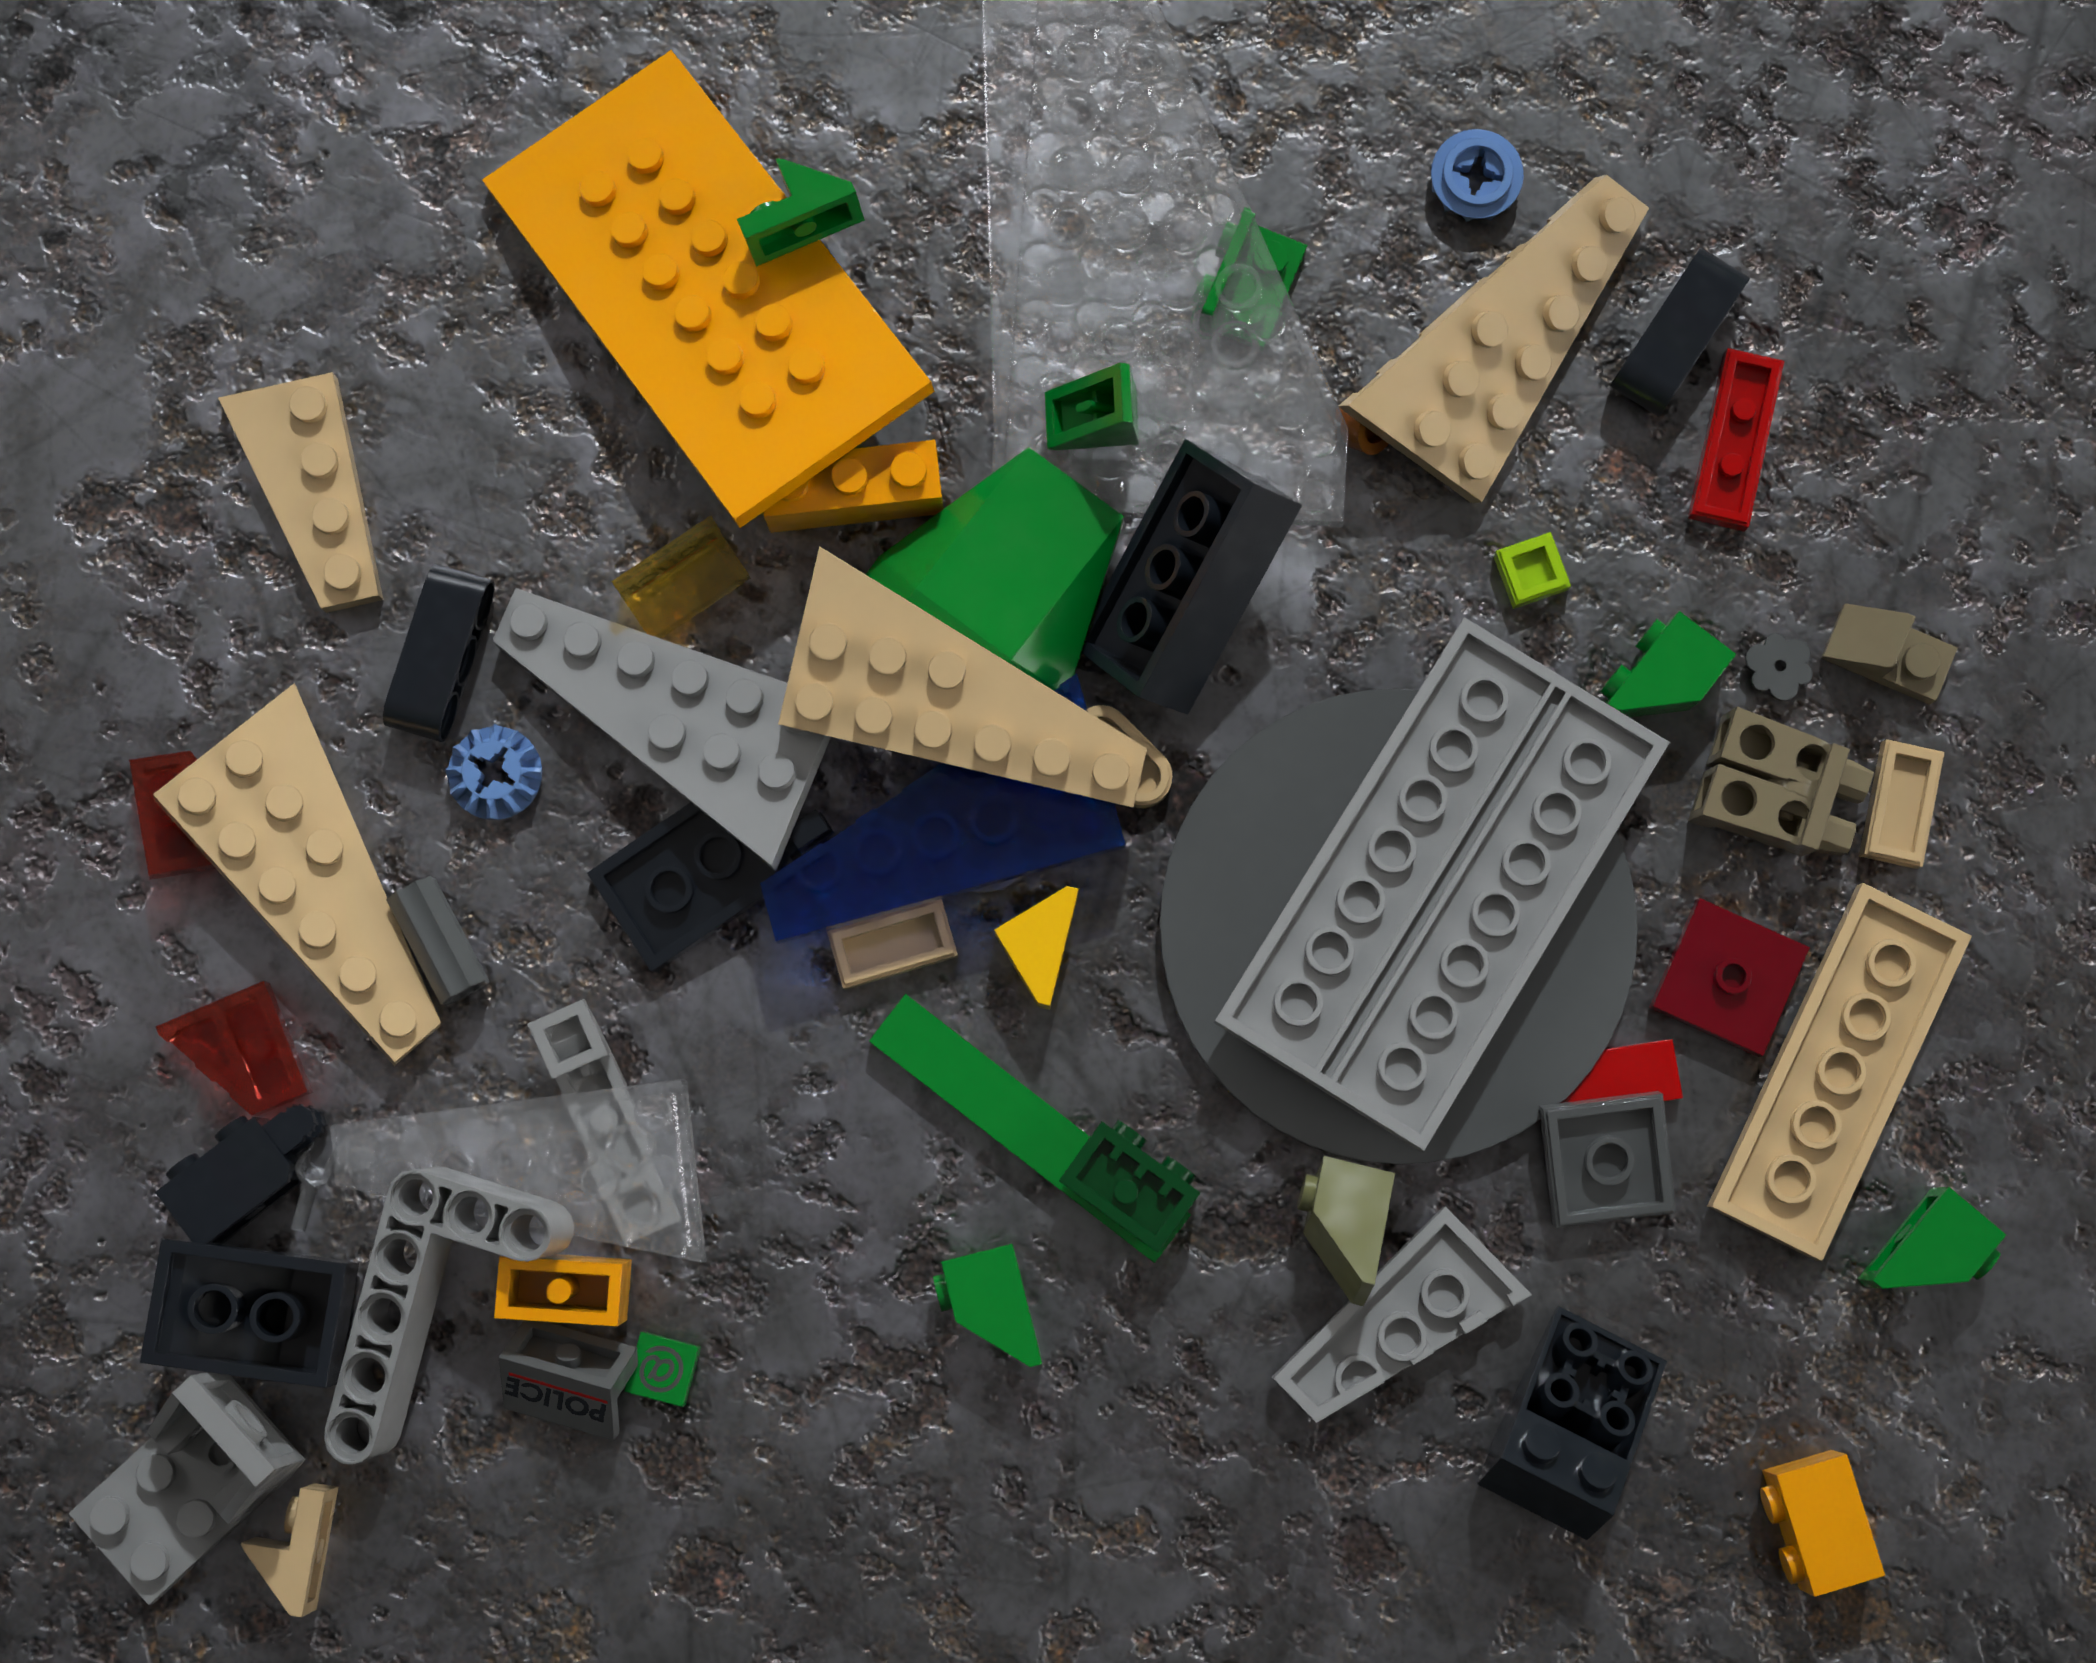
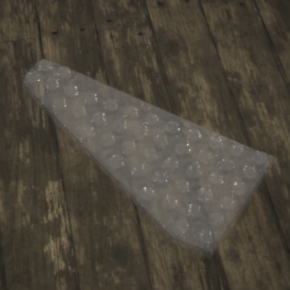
M982 0L994 416L991 474L1030 447L1125 518H1143L1186 438L1267 481L1302 504L1292 525L1343 527L1349 439L1347 424L1158 0ZM1224 259L1225 268L1219 273L1215 282V292L1218 299L1217 306L1213 315L1202 313V308ZM1225 279H1226L1227 282H1226L1225 287H1224V289H1223V291H1222V284H1223V282H1224ZM1120 362L1130 364L1137 390L1139 445L1058 451L1047 449L1045 391Z

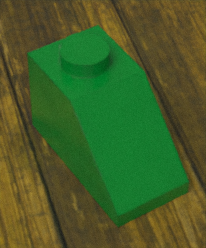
M1932 1187L1857 1280L1865 1287L1881 1289L1969 1282L1972 1277L1979 1280L1998 1261L2001 1253L1996 1248L2005 1238L2006 1234L1950 1187Z
M1013 1243L942 1261L944 1274L933 1276L941 1312L953 1309L955 1321L1029 1367L1041 1365L1042 1358Z

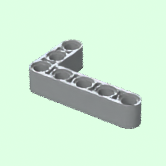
M435 1166L410 1170L401 1173L392 1181L386 1196L325 1426L324 1441L327 1450L334 1459L343 1464L353 1465L387 1453L397 1445L405 1422L452 1241H458L517 1261L529 1262L549 1257L565 1250L574 1235L572 1216L564 1206L549 1199L446 1167ZM423 1182L427 1183L433 1195L429 1210L422 1205L419 1197L420 1187ZM478 1199L483 1201L488 1210V1222L484 1228L478 1224L474 1216V1206ZM533 1216L541 1221L545 1230L544 1240L541 1245L536 1244L529 1233V1223ZM407 1241L413 1245L417 1254L414 1269L406 1263L404 1258V1247ZM391 1301L396 1303L401 1313V1322L398 1327L394 1326L388 1315V1307ZM375 1360L382 1365L385 1372L383 1386L378 1384L372 1372ZM359 1419L368 1427V1444L363 1443L359 1438L357 1432Z

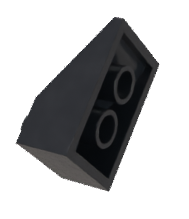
M162 1238L140 1363L322 1388L337 1385L344 1358L359 1262Z

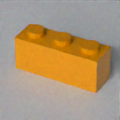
M936 440L852 449L764 511V518L770 533L936 515L944 509Z

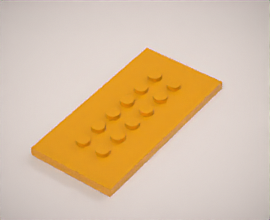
M672 50L482 179L496 202L739 528L746 525L935 392L930 379L821 240L756 267L737 219L750 214L755 207L769 201L778 202L787 197Z

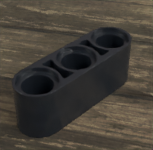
M1700 247L1613 379L1610 387L1659 417L1743 291L1750 277Z
M434 564L425 579L386 697L383 711V723L385 726L439 742H444L448 737L491 610L495 592L494 580L440 564Z

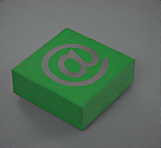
M645 1331L640 1332L637 1343L638 1366L626 1383L624 1392L681 1407L686 1406L701 1346Z

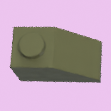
M1324 1156L1316 1175L1305 1174L1301 1186L1297 1209L1307 1212L1303 1234L1350 1302L1364 1306L1375 1286L1395 1173Z

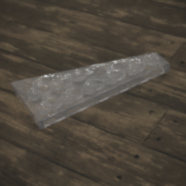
M670 1080L330 1125L336 1186L387 1196L392 1181L401 1173L435 1166L446 1167L561 1204L572 1216L574 1223L573 1236L696 1262H707L687 1080ZM423 1182L419 1191L420 1201L422 1204L431 1205L433 1199L432 1191L427 1183ZM478 1199L474 1206V1215L488 1217L486 1205L482 1200ZM533 1216L529 1226L544 1229L541 1221Z

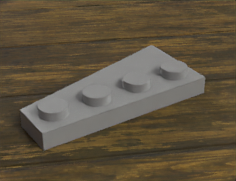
M1442 1207L1377 1272L1375 1286L1365 1305L1352 1304L1349 1300L1272 1378L1317 1423L1383 1384L1385 1380L1427 1358L1434 1351L1459 1336L1469 1333L1487 1322L1491 1317L1510 1306L1516 1305L1532 1294L1447 1207Z

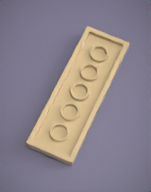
M1865 883L1856 886L1707 1205L1708 1208L1815 1261H1823L1971 940V935Z

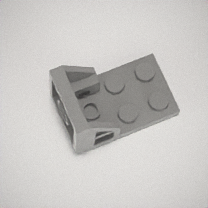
M206 1372L188 1377L171 1393L150 1425L147 1433L151 1438L69 1513L72 1519L148 1605L157 1602L283 1485L306 1460L231 1375Z

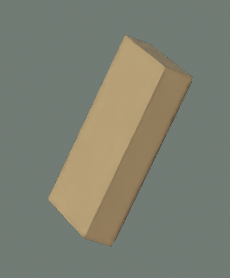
M1888 739L1881 742L1860 847V857L1914 869L1923 867L1944 752Z
M942 898L827 931L844 990L958 957Z

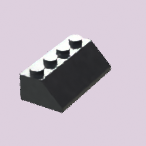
M1185 438L1097 603L1082 653L1139 698L1188 715L1300 511L1302 504L1267 481Z

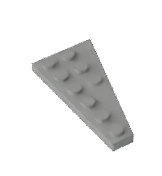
M515 588L492 640L496 646L776 871L831 739L830 736L778 724L787 683Z

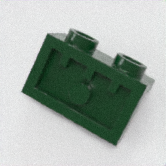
M1117 1120L1112 1128L1101 1121L1059 1182L1158 1253L1200 1195V1192L1191 1186L1196 1175L1168 1155L1161 1164L1141 1150L1147 1140L1120 1120Z

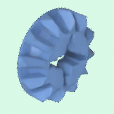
M1482 129L1466 130L1451 136L1436 152L1430 168L1432 192L1437 194L1443 203L1445 211H1453L1463 216L1466 222L1487 218L1491 221L1499 213L1507 208H1511L1520 193L1524 178L1522 161L1513 145L1499 134ZM1478 156H1481L1483 175L1487 178H1492L1493 182H1483L1480 189L1476 191V194L1471 195L1469 179L1460 176V172H1469L1472 165L1476 163Z
M496 724L479 730H470L467 737L452 747L449 766L445 770L448 777L450 794L458 804L470 814L487 820L506 819L523 811L536 797L542 781L541 759L530 740L519 731ZM504 755L505 761L503 762L502 769L515 782L514 785L511 786L506 782L502 784L499 781L493 780L488 787L483 788L482 782L485 775L479 770V766L474 761L477 758L482 762L486 760L487 762L494 763L499 756L502 757Z

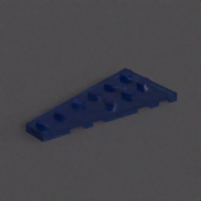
M1075 674L1060 684L1055 692L1088 712L1078 675ZM941 763L903 788L901 793L877 809L873 808L855 820L856 823L824 844L820 843L760 884L775 941L777 944L1120 850L1126 847L1115 805L1112 802Z

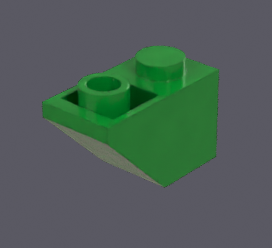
M1678 611L1666 624L1658 618L1651 624L1635 645L1636 648L1643 652L1642 656L1631 670L1621 664L1603 686L1600 693L1608 698L1605 702L1606 704L1629 718L1689 711L1704 698L1736 656V653L1682 612Z

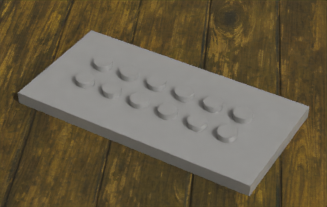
M1464 617L1213 1023L1420 1152L1424 1151L1670 742Z

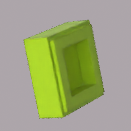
M1551 532L1496 550L1493 554L1513 609L1568 591L1571 587Z

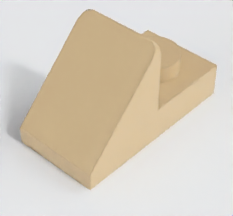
M313 1483L300 1488L298 1497L292 1496L284 1521L285 1533L292 1534L290 1542L254 1537L241 1542L244 1552L290 1616L303 1617L317 1610L339 1488L337 1486Z

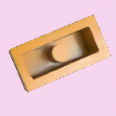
M555 1254L526 1262L500 1255L494 1318L619 1326L627 1321L632 1259Z
M1828 1450L1762 1470L1767 1484L1766 1487L1760 1488L1762 1504L1769 1521L1772 1524L1779 1523L1786 1545L1779 1548V1557L1784 1573L1791 1585L1798 1583L1799 1590L1816 1597L1886 1576L1847 1454Z

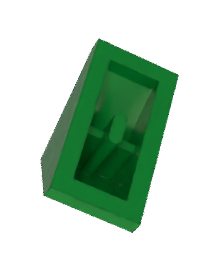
M1120 362L1045 391L1047 449L1058 451L1139 445L1137 390L1130 364Z

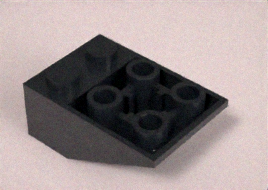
M1558 1306L1500 1423L1477 1484L1588 1540L1615 1514L1667 1361Z

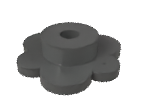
M1773 633L1765 639L1764 644L1752 646L1745 655V663L1748 669L1754 672L1751 677L1753 688L1757 691L1769 690L1771 696L1778 701L1792 699L1797 694L1799 685L1807 684L1813 676L1811 668L1806 665L1811 655L1807 643L1800 639H1791L1786 642L1783 635ZM1775 663L1781 665L1782 671L1775 669Z

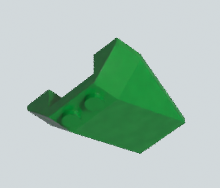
M1028 447L881 554L866 575L1067 698L1125 517Z

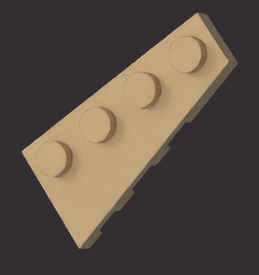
M326 373L219 397L218 399L320 608L328 613L384 600L338 378L334 373Z

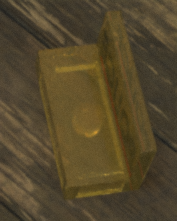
M710 515L611 582L645 632L661 639L751 578Z

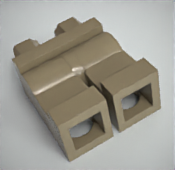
M1736 707L1721 717L1706 763L1707 766L1712 768L1703 773L1688 822L1710 829L1717 827L1743 835L1760 843L1785 849V851L1801 857L1815 851L1841 856L1850 851L1856 833V824L1830 815L1834 799L1838 797L1855 804L1863 802L1868 794L1874 772L1855 761L1847 759L1850 752L1849 748L1835 743L1829 744L1805 732Z

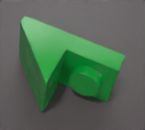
M776 159L790 197L778 202L769 201L755 207L750 214L737 219L756 267L865 221L852 182L785 159Z

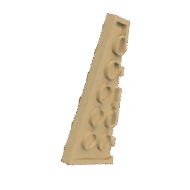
M1608 175L1595 177L1547 220V225L1529 241L1517 246L1505 257L1506 261L1488 277L1480 279L1426 327L1410 347L1397 358L1389 360L1376 372L1377 376L1358 393H1352L1338 407L1470 503L1482 502L1649 207Z
M819 546L778 722L779 725L1134 807L1147 752L1146 747Z
M294 683L153 794L154 801L395 1066L441 1026V1021L401 928L386 901L385 891Z

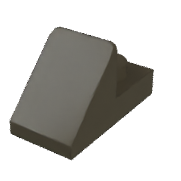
M1844 604L1821 659L1930 705L1937 701L1958 647L1911 628L1915 616L1909 613Z

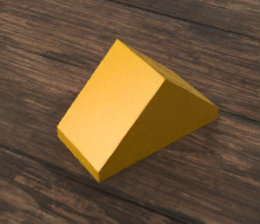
M1066 886L994 929L997 940L1035 1003L1040 1008L1050 1010L1078 898V888Z

